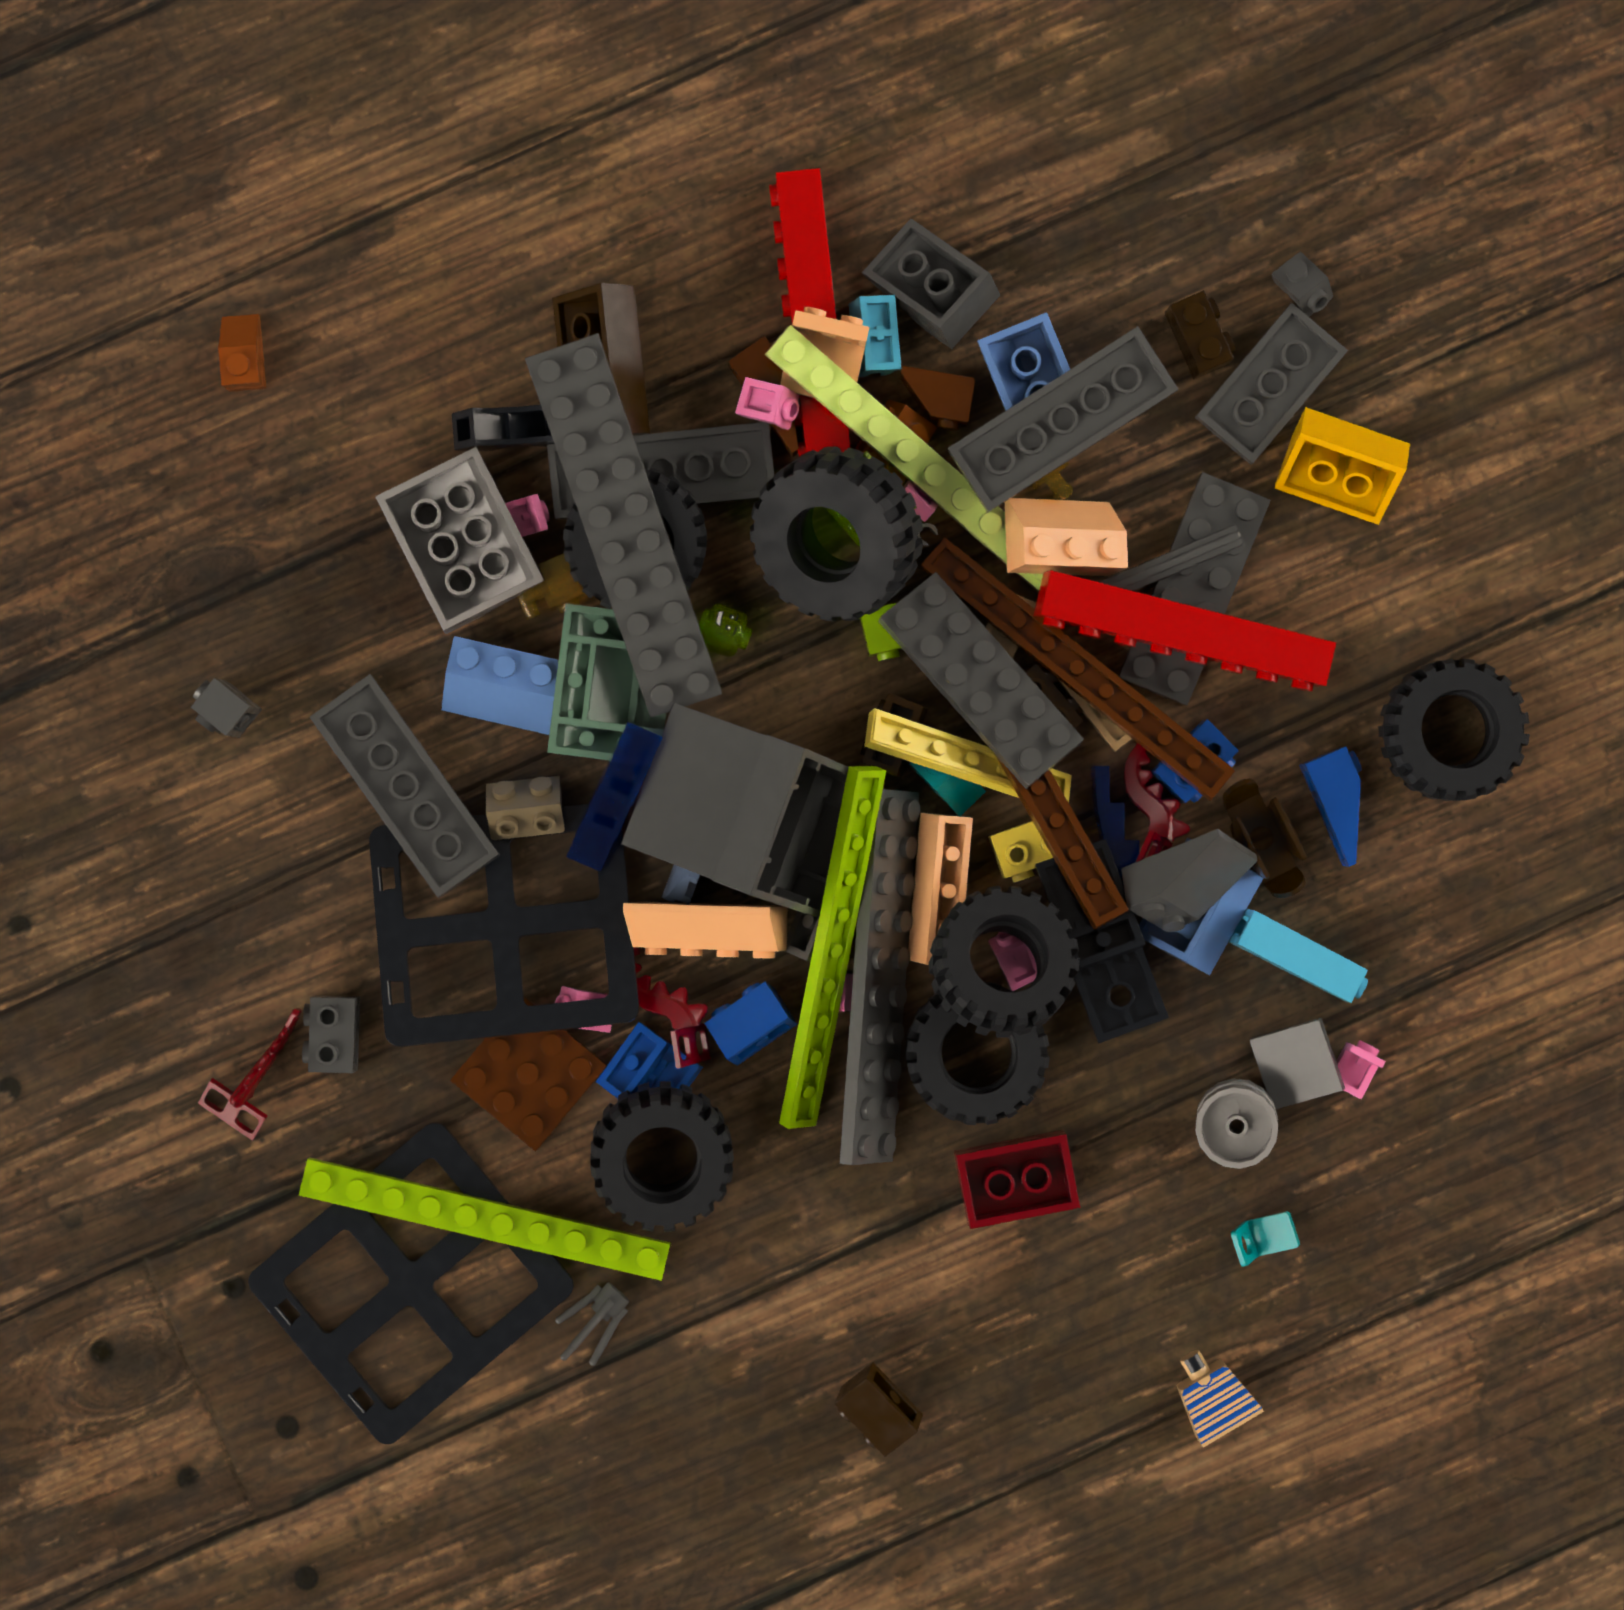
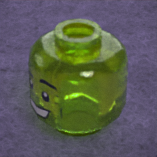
M719 603L714 604L711 609L705 608L700 618L699 626L708 651L730 658L735 655L738 648L745 650L753 630L746 627L747 615L742 611Z

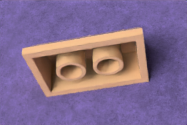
M1010 498L1004 502L1007 573L1043 574L1046 571L1052 570L1068 575L1111 576L1128 568L1127 531L1110 502Z

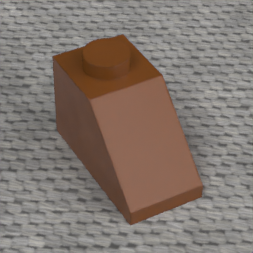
M260 315L222 317L218 346L221 385L229 392L267 389Z

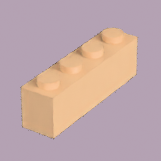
M920 813L914 878L915 888L911 912L912 927L910 929L908 946L909 961L929 965L932 957L930 949L940 926L949 915L951 909L958 902L963 903L966 899L973 818Z

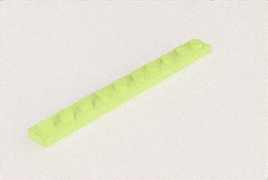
M789 325L765 355L1007 565L1005 512L998 506L987 513L971 486L959 471L792 325ZM1016 573L1039 593L1043 574Z

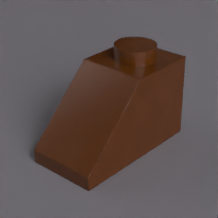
M902 366L899 379L929 421L937 422V428L948 431H958L959 426H967L976 378Z

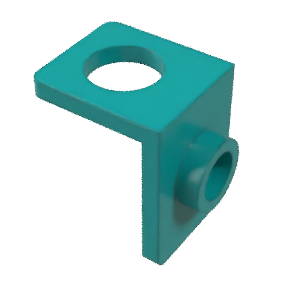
M1288 1211L1243 1221L1231 1231V1237L1241 1267L1248 1266L1259 1256L1294 1249L1300 1245L1291 1214ZM1242 1236L1246 1241L1247 1253L1243 1248Z

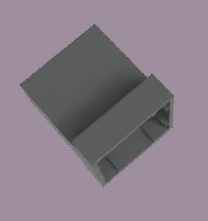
M674 703L621 844L710 878L714 882L750 896L819 918L848 766L795 744L757 733Z

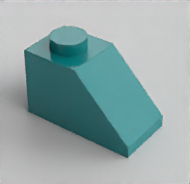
M912 762L908 764L957 816H961L986 792L981 785Z

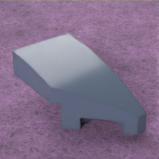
M673 865L661 897L673 903L678 900L689 905L700 875Z

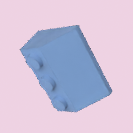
M1047 312L977 341L1005 411L1070 370Z
M454 636L445 673L441 710L549 735L559 660Z
M1249 869L1199 920L1186 924L1179 931L1166 932L1142 918L1139 927L1144 940L1210 976L1263 878Z

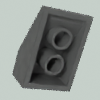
M910 219L862 272L885 295H895L896 305L926 332L950 349H953L1000 296L994 280L988 271L913 219Z
M1219 829L1213 830L1121 868L1126 905L1129 910L1166 932L1179 931L1186 924L1199 920L1257 862V855Z

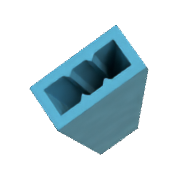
M1246 909L1229 940V943L1349 1003H1352L1354 997L1357 999L1361 997L1368 983V979L1365 978L1367 969L1255 910Z

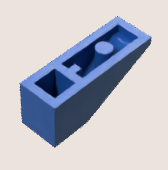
M1345 746L1299 764L1342 866L1350 867L1356 864L1361 789V779L1358 772L1362 771L1355 752H1348Z

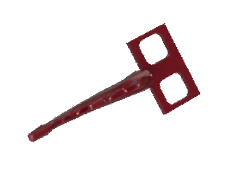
M1138 743L1126 759L1123 778L1127 795L1133 804L1149 819V827L1147 829L1149 832L1136 862L1145 858L1152 841L1153 844L1147 857L1160 853L1162 847L1163 851L1171 848L1173 843L1170 841L1174 842L1175 839L1190 832L1188 824L1174 818V814L1181 805L1180 801L1177 799L1162 800L1163 785L1160 783L1147 786L1153 778V773L1149 770H1142L1141 766L1150 764L1151 759L1146 754L1147 750Z
M634 947V956L636 957L640 954L639 947ZM635 963L637 974L641 971L642 966ZM649 975L637 978L639 1007L648 1012L669 1018L673 1029H677L670 1031L676 1068H683L711 1059L706 1025L701 1023L708 1011L707 1005H689L687 1003L688 991L685 987H681L669 994L665 982L658 981L650 990L651 977ZM697 1031L701 1035L703 1048L701 1055L698 1054L695 1036ZM680 1036H683L686 1058L682 1060L680 1054Z
M300 1008L292 1010L280 1034L236 1087L234 1092L212 1078L198 1101L199 1105L252 1141L257 1136L268 1115L247 1101L253 1097L258 1084L285 1046L302 1010ZM210 1089H215L227 1098L228 1103L224 1109L217 1107L207 1099ZM241 1110L247 1111L258 1119L259 1123L255 1130H251L239 1122L238 1115Z

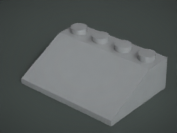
M477 447L375 496L445 634L484 616L544 581Z

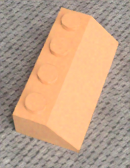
M677 902L623 903V913L632 947H644L645 955H667V948L680 949V956H703V949L717 950L716 957H739L740 950L753 951V958H775V952L787 950L788 908L781 905L690 903L688 905Z

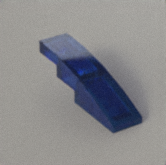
M627 722L568 849L567 858L601 872L630 807L635 802L663 738L662 736Z
M1091 766L1093 807L1099 839L1107 840L1123 883L1121 868L1136 862L1140 853L1139 840H1125L1124 803H1110V766Z

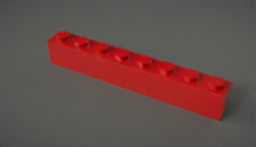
M820 168L777 172L776 184H770L769 191L771 207L778 206L780 221H773L775 244H783L784 258H777L779 281L786 280L788 294L781 295L783 317H790L792 325L796 310L804 312V307H813L826 311V317L836 319ZM799 395V411L794 421L795 428H803L804 442H797L798 458L812 450L819 452L824 447H838L841 449V452L851 448L848 427L815 398Z
M1052 570L1043 573L1033 615L1044 618L1042 625L1064 630L1065 624L1079 627L1078 634L1100 638L1101 633L1115 636L1114 643L1136 647L1137 642L1151 645L1149 651L1152 653L1171 656L1172 651L1186 654L1185 661L1207 665L1208 660L1220 662V669L1227 672L1242 674L1243 669L1257 672L1256 679L1277 683L1278 678L1292 681V688L1313 692L1314 686L1327 685L1336 648V642Z

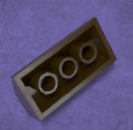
M599 283L553 297L557 347L599 333L633 435L649 434V416L634 285Z

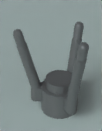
M607 1282L603 1288L597 1284L587 1296L556 1317L555 1322L561 1324L595 1301L591 1308L596 1314L561 1354L563 1361L569 1358L602 1319L608 1322L613 1317L589 1361L591 1366L596 1365L620 1320L627 1314L628 1310L625 1307L630 1302L611 1283Z

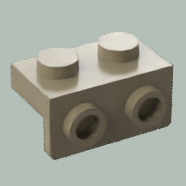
M560 776L536 777L534 779L500 781L498 783L486 784V815L491 839L501 840L564 832L565 823L562 812Z

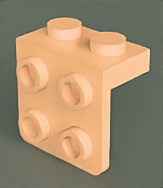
M804 307V312L796 310L792 326L854 381L858 382L870 327L864 326L862 319L853 316L841 315V319L837 320L826 317L827 312L818 308ZM783 371L781 378L782 386L789 388L796 394L814 398Z

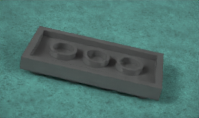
M1291 303L1195 416V419L1252 465L1348 350Z

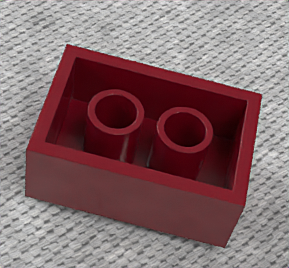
M1063 1130L954 1150L967 1224L970 1229L1081 1208L1067 1134Z

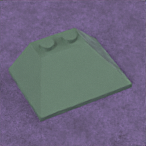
M566 603L547 753L651 766L664 731L666 713L650 717L613 609Z

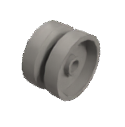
M1233 1078L1218 1082L1205 1092L1198 1104L1195 1131L1200 1147L1211 1160L1224 1167L1241 1169L1256 1165L1270 1154L1277 1141L1278 1115L1274 1101L1264 1088L1250 1080ZM1235 1119L1241 1120V1128H1232L1231 1121Z

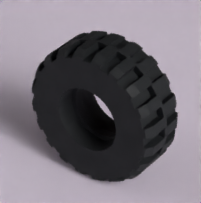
M824 447L819 452L812 450L801 455L777 472L759 492L760 499L754 503L751 513L752 519L755 520V523L750 526V540L755 544L753 554L757 566L761 565L765 573L763 578L769 586L773 585L780 593L779 597L787 604L792 603L799 607L798 611L811 617L814 614L820 615V619L836 622L841 617L845 621L857 620L864 614L870 615L879 610L913 576L917 568L916 559L921 555L923 547L922 539L918 538V534L923 530L921 517L916 515L914 510L916 506L912 494L910 492L907 493L901 485L903 481L895 472L891 474L885 469V464L877 458H866L863 456L864 453L862 451L852 448L841 452V449L838 447ZM814 507H826L835 510L852 524L860 542L859 561L841 560L824 549L818 541L813 528L812 516Z

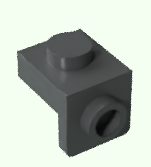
M1301 251L1272 273L1274 283L1308 317L1325 308L1333 298L1328 277Z

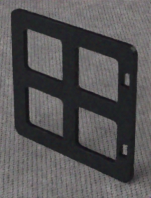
M610 802L562 806L565 831L562 833L545 834L555 835L590 831L595 837L600 894L594 900L529 907H519L516 905L510 845L517 838L492 840L487 815L485 814L473 817L500 854L499 857L485 866L488 908L482 912L408 919L404 914L400 854L404 850L386 825L379 826L371 832L369 844L384 1029L386 1039L392 1045L407 1047L623 1024L633 1021L638 1016L639 997L634 947H632L623 913V903H629L624 845L621 844L623 840L621 814L616 805ZM381 868H394V889L383 891ZM587 929H601L603 931L609 994L605 998L535 1006L525 1004L519 941L522 937ZM484 940L492 943L497 1006L493 1010L423 1018L414 1017L408 952L412 948ZM391 982H403L405 1003L393 1005Z
M434 1122L426 1125L371 1171L404 1179L426 1159L433 1158L464 1194L511 1205L452 1133L441 1123ZM332 1204L253 1270L248 1280L249 1287L255 1296L375 1439L382 1444H392L399 1440L568 1298L574 1287L571 1275L554 1255L507 1245L537 1280L538 1288L481 1336H474L434 1289V1283L485 1239L451 1231L419 1259L410 1260L371 1212ZM348 1230L388 1276L389 1283L331 1332H326L286 1286L285 1278L340 1231ZM286 1298L301 1314L293 1323L277 1306ZM412 1306L451 1351L453 1358L398 1406L390 1408L349 1361V1354L404 1307ZM359 1387H362L374 1401V1404L367 1411L351 1394Z

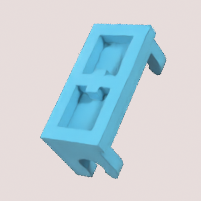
M895 295L859 296L849 303V315L862 319L863 325L870 327L859 377H866L873 373H881V376L891 374L896 370H901Z

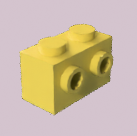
M1033 821L988 836L1002 878L1011 877L1013 883L1034 876L1032 869L1035 868V864L1053 858Z

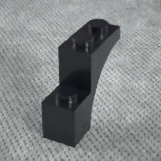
M541 404L518 407L469 408L452 413L454 450L468 451L474 447H477L478 451H495L510 446L547 447L549 444H555Z

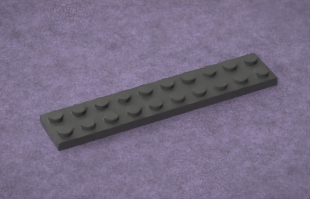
M599 333L526 357V364L650 717L670 712L674 703L685 707L721 695L722 690Z
M882 790L857 917L840 1164L861 1165L893 1162V1153L896 1149L895 1124L899 1111V1101L897 1099L898 1082L902 1072L900 1054L901 1042L904 1038V1004L907 999V990L905 988L906 971L910 960L908 951L909 931L912 927L911 901L915 888L913 876L914 860L918 850L916 832L917 819L920 815L919 792Z

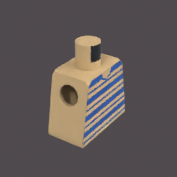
M1194 1350L1180 1359L1189 1377L1179 1382L1176 1386L1194 1434L1202 1447L1207 1446L1264 1412L1259 1403L1221 1359L1208 1365L1199 1350Z

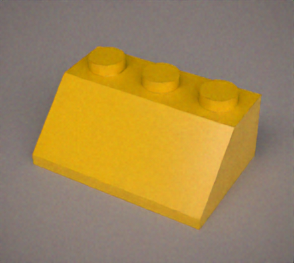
M1305 407L1291 437L1275 483V489L1379 525L1407 470L1410 443Z

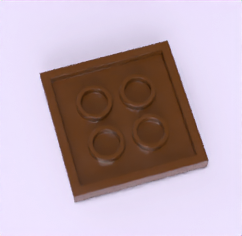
M524 996L526 1005L535 1006L533 1002ZM566 1030L485 1038L450 1081L536 1152L605 1069L607 1064Z

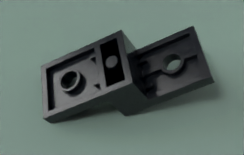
M1103 839L1092 843L1126 903L1124 885L1107 840ZM1054 858L1035 864L1049 905L1052 902L1060 910L1056 915L1060 921L1067 919L1070 923L1072 930L1068 934L1069 939H1077L1079 951L1074 958L1079 960V971L1074 977V981L1097 1043H1103L1168 1019L1167 1011L1143 951L1146 943L1134 912L1129 910L1127 913L1094 930ZM1115 986H1124L1130 991L1131 999L1126 1006H1116L1110 1000V991Z

